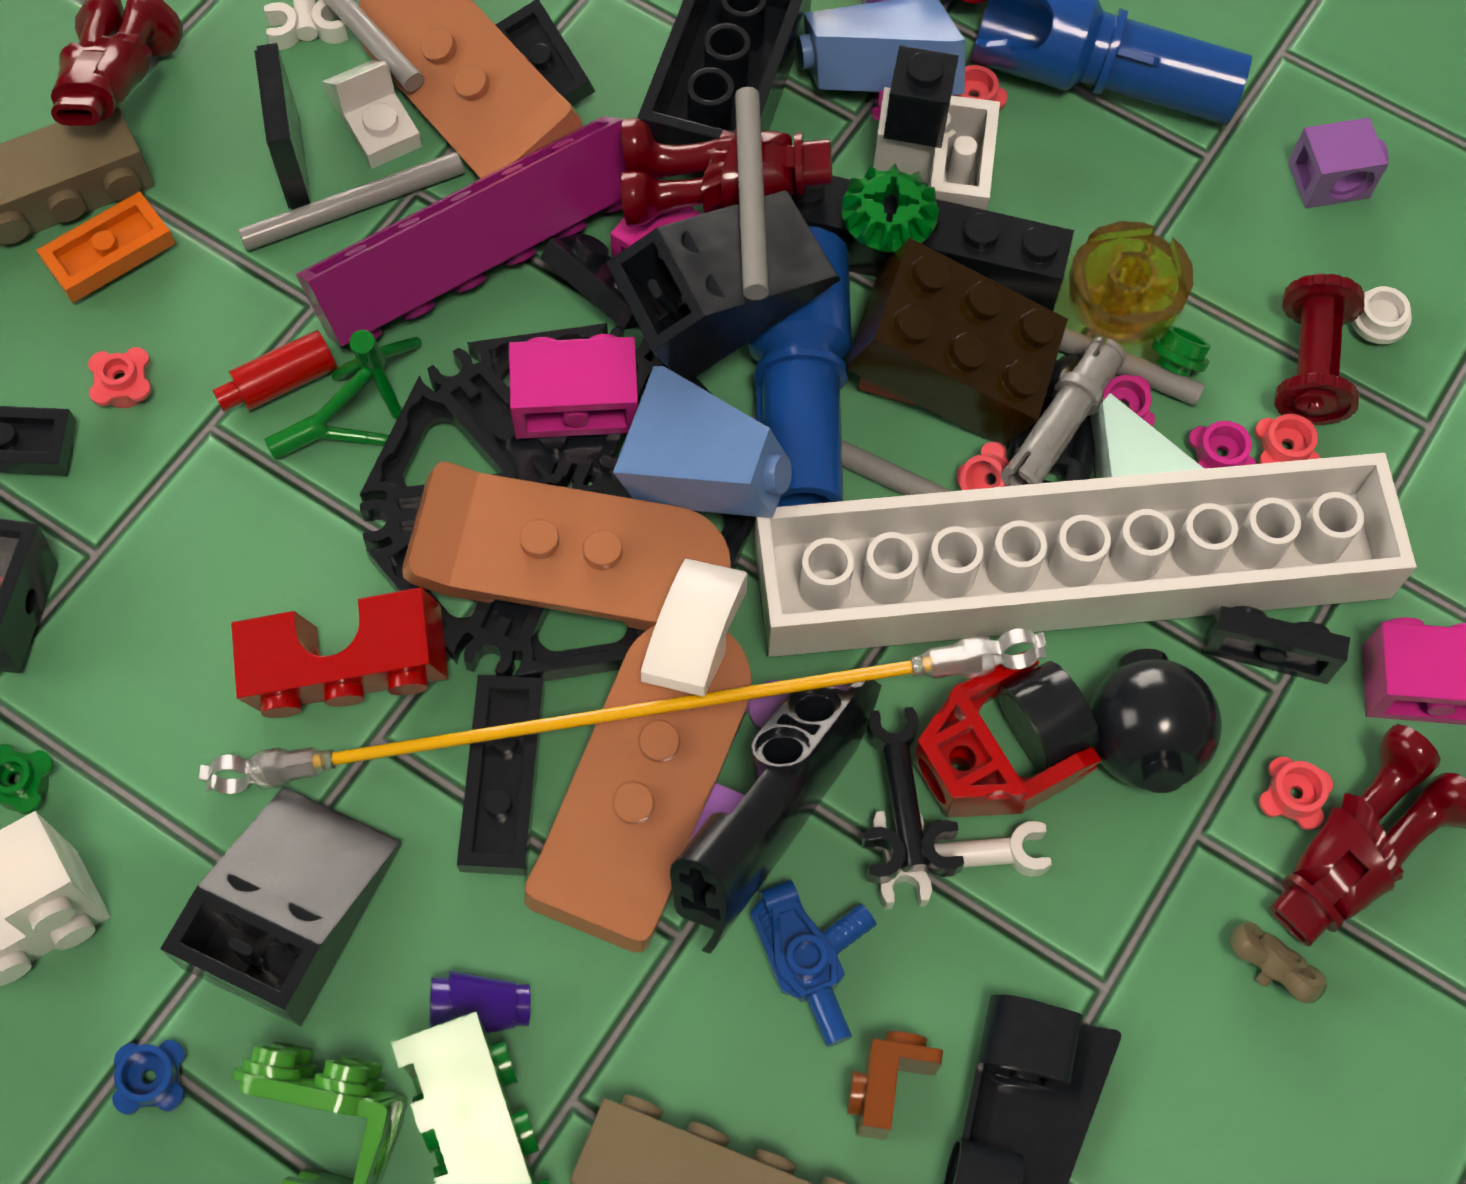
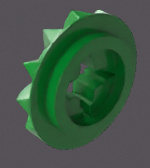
M895 163L888 171H878L870 166L863 177L859 179L851 178L848 190L842 199L841 212L847 230L861 244L878 251L896 252L908 238L923 243L932 234L936 226L940 208H938L936 203L935 187H927L922 182L919 171L908 175L900 172ZM889 194L895 195L894 197L897 198L898 205L896 214H893L892 222L886 221L887 213H884L883 205L885 197H888Z

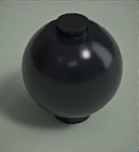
M1139 649L1124 655L1117 664V670L1112 672L1101 683L1090 703V709L1100 734V742L1094 748L1102 760L1100 763L1116 779L1132 787L1149 790L1154 793L1175 791L1202 773L1218 749L1222 733V719L1218 702L1212 690L1198 674L1186 666L1169 661L1168 656L1162 651Z

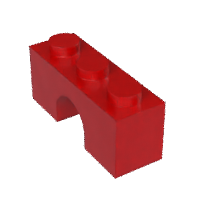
M422 587L358 599L359 628L354 640L343 651L330 656H321L317 627L295 611L231 622L236 698L260 711L264 717L283 718L301 713V705L324 701L328 706L343 707L362 703L365 700L364 694L388 690V693L392 695H412L424 692L428 689V682L448 679L441 604Z

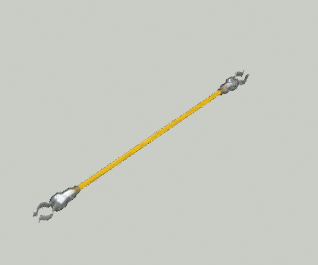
M1014 629L1004 633L997 641L990 640L986 636L962 638L953 645L930 648L922 655L910 657L909 661L708 692L705 697L689 695L334 752L333 749L319 750L313 747L296 750H285L277 747L260 750L252 754L251 759L248 760L236 755H222L215 758L210 766L201 765L199 780L207 781L205 792L213 789L222 794H238L246 790L250 783H254L257 787L264 789L285 787L293 780L317 777L323 771L335 769L336 765L900 675L913 674V677L924 675L933 679L955 675L965 678L980 677L993 672L994 667L1000 664L1008 669L1021 670L1032 666L1039 658L1047 659L1044 649L1047 643L1043 631L1034 634L1027 629ZM1027 643L1033 645L1030 650L1020 655L1004 654L1006 649L1016 644ZM221 770H233L245 776L239 779H224L213 774Z

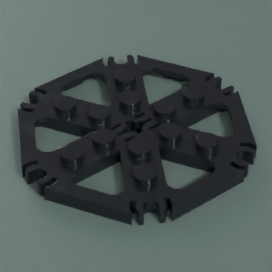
M607 323L467 342L470 355L461 348L453 351L455 364L461 370L457 375L444 376L434 365H431L427 370L433 390L423 383L420 375L418 376L360 493L362 500L360 511L363 520H383L386 522L380 530L363 533L369 560L396 592L419 588V586L410 584L403 578L402 567L425 484L407 487L404 483V477L427 430L434 424L446 422L456 426L497 473L492 475L561 487H568L572 479L573 489L633 499L613 473L619 458L618 454L628 433L516 439L510 409V389L503 382L505 376L510 372L509 342H527L536 337H550L556 340L589 339L594 335L608 334ZM617 325L611 330L610 334L624 337V330ZM645 337L640 348L635 350L638 405L653 366L668 368L657 356L652 360L654 357L653 352ZM471 356L478 361V363L473 364ZM696 377L690 381L711 393ZM590 480H592V481H593V484L590 485V486H588L589 483H590ZM715 513L724 523L722 536L729 549L731 569H736L756 517ZM423 588V589H424L427 593H429L438 603H440V602L437 600V598L431 593L430 590ZM494 600V602L490 603L478 601L472 616L458 618L449 614L441 604L445 650L447 654L457 664L459 655L465 648L464 662L466 669L472 672L477 668L481 657L490 653L496 654L501 657L495 670L496 676H512L515 669V660H521V663L513 677L543 678L544 681L619 670L632 644L646 630L628 627L624 637L614 643L564 651H551L545 648L539 641L540 630L550 609Z

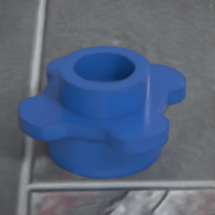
M166 1040L159 1047L150 1044L136 1045L134 1043L122 1046L114 1057V1065L116 1066L114 1082L117 1088L112 1097L114 1107L125 1115L135 1114L140 1108L158 1106L165 1112L178 1108L185 1097V1091L179 1085V1066L186 1058L184 1048L174 1040ZM148 1071H154L155 1080L150 1084H145L143 1081L144 1074Z

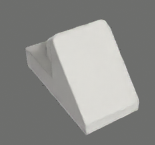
M371 60L321 81L323 89L371 169L422 147L420 133L394 91L387 62Z

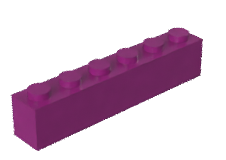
M602 116L296 273L328 338L342 347L349 343L350 337L354 332L367 330L376 339L383 333L382 325L399 316H402L403 320H409L428 312L435 306L433 300L435 297L451 289L459 293L481 284L487 278L485 271L502 262L506 266H510L527 260L537 252L536 244L553 235L555 238L578 233L587 226L585 218L604 209L605 213H611L623 209L621 174L623 171H627L622 148L621 129L623 119Z

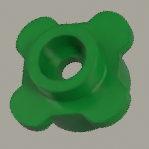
M8 744L0 745V804L11 811H17L20 814H30L41 806L49 787L48 774L52 772L54 767L53 760L48 753L37 750L27 754L15 752ZM20 774V780L18 783H9V779L12 775Z

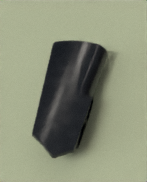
M875 680L853 683L847 691L834 687H825L790 693L758 732L751 744L755 784L731 814L723 812L712 814L672 863L670 878L676 912L687 920L714 930L711 938L701 951L711 954L857 751L867 729L870 713L874 711L882 685Z
M1012 995L990 996L962 1138L958 1137L954 1143L943 1184H1068L1119 1046L1121 1033L1115 1029L1082 1024V1014L1064 1008Z

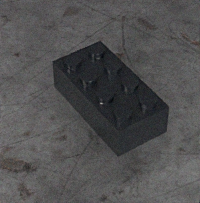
M683 0L637 117L647 123L654 140L661 144L671 145L695 144L719 139L723 130L734 133L736 129L735 93L742 87H753L758 90L761 131H769L797 53V36L803 35L805 31L804 13L811 11V0ZM704 172L693 174L703 177Z

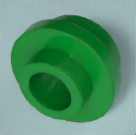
M1168 325L1163 335L1155 336L1151 343L1152 349L1159 354L1156 362L1175 374L1188 377L1192 370L1204 372L1210 363L1206 355L1211 345L1198 335L1180 327Z

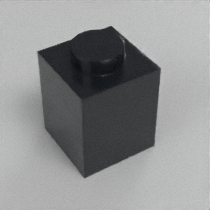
M899 45L889 94L884 139L942 148L959 55Z

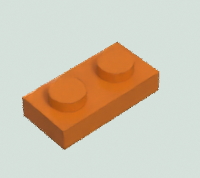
M139 191L38 248L36 251L67 297L74 303L176 243L168 227Z

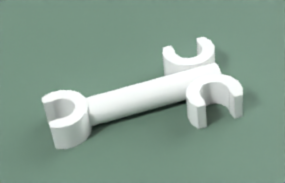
M293 0L294 9L288 4L281 2L270 3L264 6L268 25H283L278 28L266 29L269 44L277 43L279 50L293 47L299 39L302 41H313L319 37L325 43L339 44L348 40L345 23L342 20L330 21L340 18L323 0H319L317 3L315 0Z
M884 811L876 812L871 828H887ZM920 813L921 823H922V830H923V828H924L923 816H922L921 813ZM1028 821L1019 825L1012 836L1008 838L934 843L935 850L943 857L963 856V868L1011 864L1020 874L1036 877L1048 872L1052 865L1051 857L1032 858L1024 852L1022 847L1024 841L1043 839L1047 832L1046 824L1038 821ZM879 847L883 850V864H886L891 860L890 853L886 849ZM901 869L895 879L881 884L879 900L884 910L893 908L895 903L893 886L900 882H907L913 885L917 892L918 906H927L932 893L931 880L925 872L927 869L918 872H903Z

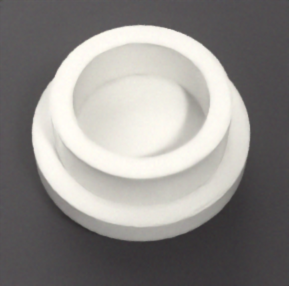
M1387 286L1373 288L1365 292L1363 313L1356 320L1352 321L1351 324L1354 330L1369 342L1376 344L1397 342L1406 334L1411 325L1410 303L1406 296L1395 288Z

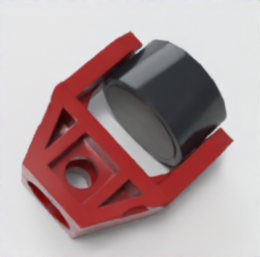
M1037 660L1032 666L1021 670L1008 669L1000 664L989 668L962 684H957L951 690L948 699L938 714H935L918 739L913 759L914 765L947 818L1022 814L1079 782L1098 768L1096 765L1102 760L1094 749L1100 742L1097 723L1080 689L1059 664L1050 660L1038 666L1039 662ZM998 696L1003 713L1018 743L1029 759L1043 771L1034 777H1019L979 714L984 704ZM952 765H961L965 767L967 771H959L955 769Z

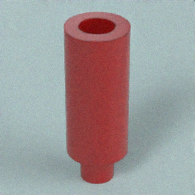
M315 330L228 371L232 381L212 391L223 412L242 403L250 411L337 369V365L321 333Z

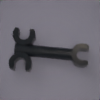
M906 707L904 709L902 717L904 730L899 733H889L882 727L879 710L871 711L867 725V734L872 745L884 752L896 830L895 833L888 828L875 827L863 833V848L882 847L891 856V860L886 864H876L868 867L867 880L875 884H884L892 881L897 877L901 869L903 872H918L927 869L934 875L949 877L961 872L964 866L963 856L943 857L937 853L934 847V843L939 840L956 838L959 830L957 822L950 820L937 821L930 825L923 835L909 749L910 745L914 742L919 725L918 715L913 707Z

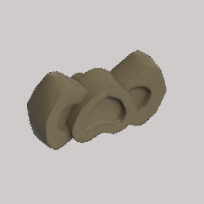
M1251 921L1237 925L1233 929L1229 938L1230 945L1238 957L1258 965L1262 969L1256 977V981L1259 984L1267 987L1273 979L1281 982L1293 997L1303 1003H1315L1323 996L1327 987L1325 976L1316 967L1308 965L1305 958L1298 952L1287 947L1274 935L1264 933L1257 924Z

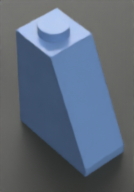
M887 0L804 13L805 34L797 36L798 60L802 70L809 69L818 89L879 92V90L884 91V87L891 88L900 45L959 55L952 95L965 94V39L939 0Z
M653 366L613 473L633 499L683 507L692 511L773 518L781 494H784L789 488L792 477V463L769 427L664 366Z

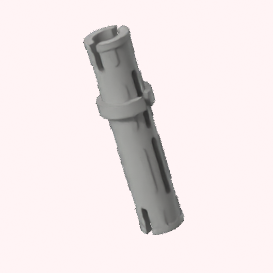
M1094 338L1073 371L1064 373L1055 385V390L1058 391L1055 398L1035 424L1018 452L1001 472V478L1006 486L1025 485L1027 482L1028 484H1039L1044 481L1087 416L1094 415L1098 411L1100 404L1104 401V398L1101 396L1119 368L1125 363V351L1118 343L1108 339L1102 351L1099 352V349L1104 344V338Z

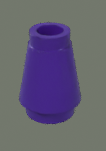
M449 970L448 977H431L430 1028L473 1012H477L487 1033L513 1029L515 1026H529L530 984H516V982Z

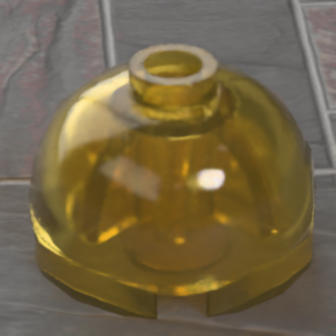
M1118 221L1098 227L1089 235L1087 242L1077 250L1069 271V302L1080 323L1095 337H1103L1105 341L1111 339L1118 344L1134 345L1159 337L1176 322L1181 315L1194 284L1192 263L1183 246L1173 237L1169 244L1162 237L1153 234L1154 226L1144 222Z

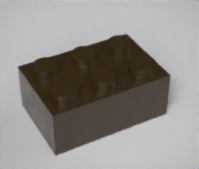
M908 238L878 270L846 363V369L976 434L1005 446L1039 419L1068 319L947 256Z

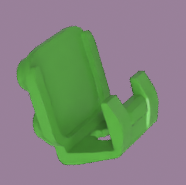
M272 1042L271 1046L254 1045L252 1057L244 1058L242 1066L233 1069L231 1078L240 1081L238 1092L331 1113L367 1118L354 1178L304 1168L300 1170L299 1178L288 1176L282 1180V1184H381L402 1128L407 1107V1100L404 1096L396 1092L384 1090L386 1080L380 1078L383 1065L365 1059L341 1056L340 1061L326 1060L323 1073L315 1074L317 1065L311 1063L314 1052L311 1048L283 1042Z

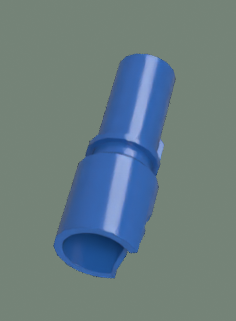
M988 0L970 62L1064 91L1081 82L1091 85L1092 94L1098 96L1101 95L1104 89L1227 126L1242 96L1249 75L1252 56L1127 18L1128 10L1119 8L1116 15L1105 12L1099 0Z
M809 226L839 276L840 281L748 342L751 356L757 361L754 369L757 421L771 429L792 463V477L789 488L784 494H781L777 507L843 501L840 390L848 379L846 364L843 359L848 356L852 347L849 253L846 243L840 237L819 227Z

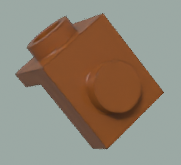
M891 1031L885 1033V1040L872 1039L867 1051L865 1073L852 1071L847 1114L859 1116L857 1136L880 1140L887 1138L892 1129L898 1071L935 1075L942 1065V1049L927 1047L926 1037L909 1032Z

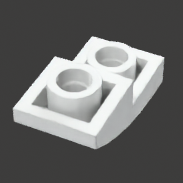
M685 558L670 588L654 628L640 672L641 682L705 697L726 654V633L747 593V572Z

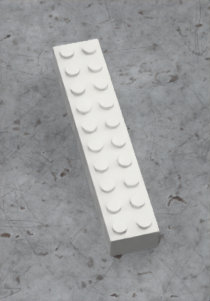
M1386 453L782 506L776 508L773 518L756 517L754 533L768 657L997 636L1014 629L1040 632L1216 615L1221 606L1229 608L1249 606L1263 611L1391 599L1417 568Z

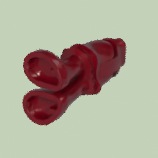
M85 0L75 16V31L79 43H69L68 46L61 50L59 55L60 69L51 92V99L54 105L51 110L53 119L65 126H93L98 121L109 118L114 110L126 99L131 89L143 80L149 69L151 57L170 56L178 48L183 37V26L178 14L163 0H127L125 10L121 0Z
M623 119L621 129L622 148L627 171H623L621 174V198L624 218L628 228L644 226L665 212L703 204L704 213L739 204L736 129L734 133L723 130L719 139L671 145L656 142L649 126L641 119ZM761 131L764 196L787 190L790 195L802 196L806 195L807 186L832 185L830 139L804 141L803 133L799 132L794 133L793 145L792 137L788 133ZM704 172L701 178L660 181V179Z
M1397 724L1384 734L1379 749L1380 768L1378 774L1361 796L1344 793L1341 808H1332L1326 824L1307 846L1292 874L1282 880L1285 891L1269 907L1271 914L1305 946L1310 947L1326 929L1331 932L1338 931L1345 920L1354 917L1366 909L1373 901L1392 891L1395 887L1394 883L1403 878L1404 871L1401 865L1413 850L1438 828L1451 826L1466 829V778L1456 773L1446 772L1432 778L1419 793L1411 807L1386 833L1380 825V820L1406 793L1430 776L1439 767L1441 761L1438 751L1433 744L1421 733L1408 726Z

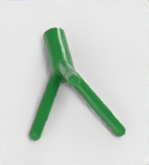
M358 330L351 335L349 340L350 347L356 357L335 369L331 373V377L335 381H340L365 366L370 367L373 372L372 377L391 416L394 419H398L402 409L383 369L386 362L385 359L421 347L422 341L418 337H412L379 347L371 332Z
M367 366L361 368L316 414L264 438L273 458L278 460L319 439L384 446L389 437L388 434L330 427L326 424L370 381L373 374L372 369Z

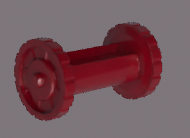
M1322 273L1300 277L1298 280L1292 281L1285 288L1282 301L1283 311H1285V314L1290 319L1301 324L1297 375L1282 381L1275 391L1274 405L1278 409L1277 412L1279 414H1297L1310 420L1314 425H1326L1347 420L1352 417V414L1357 412L1359 391L1352 382H1348L1347 379L1339 376L1342 327L1348 322L1356 320L1363 313L1365 306V292L1354 280L1342 277L1341 275Z

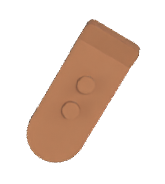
M472 0L360 1L359 7L424 76L423 84L413 92L406 91L391 74L392 81L480 179L579 129L583 125L581 117L572 105L555 90ZM361 42L362 46H363L364 49L368 52V54L373 58V60H378V59L368 50V48Z
M439 462L426 479L404 559L402 573L403 578L410 584L446 596L486 603L494 602V600L623 621L629 628L648 630L656 625L670 588L685 558L731 568L729 549L721 532L707 518L690 509L479 473L451 462Z
M656 625L641 634L628 650L603 709L694 695L641 682L640 672ZM728 632L726 633V654L707 693L752 686L751 671L747 657L739 643ZM750 699L596 724L541 854L526 881L524 904L531 911L630 952L642 953L647 949L673 893L670 878L671 865L687 846L712 789L715 783H717L735 736L742 725Z

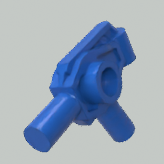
M791 879L759 891L760 901L750 912V917L781 993L797 998L801 1003L808 1001L826 1047H832L847 1041L852 1037V1034L833 991L845 975L837 955L861 938L863 934L876 926L875 919L868 909L860 903L850 910L849 913L842 916L841 919H838L834 924L821 932L805 913L796 887Z

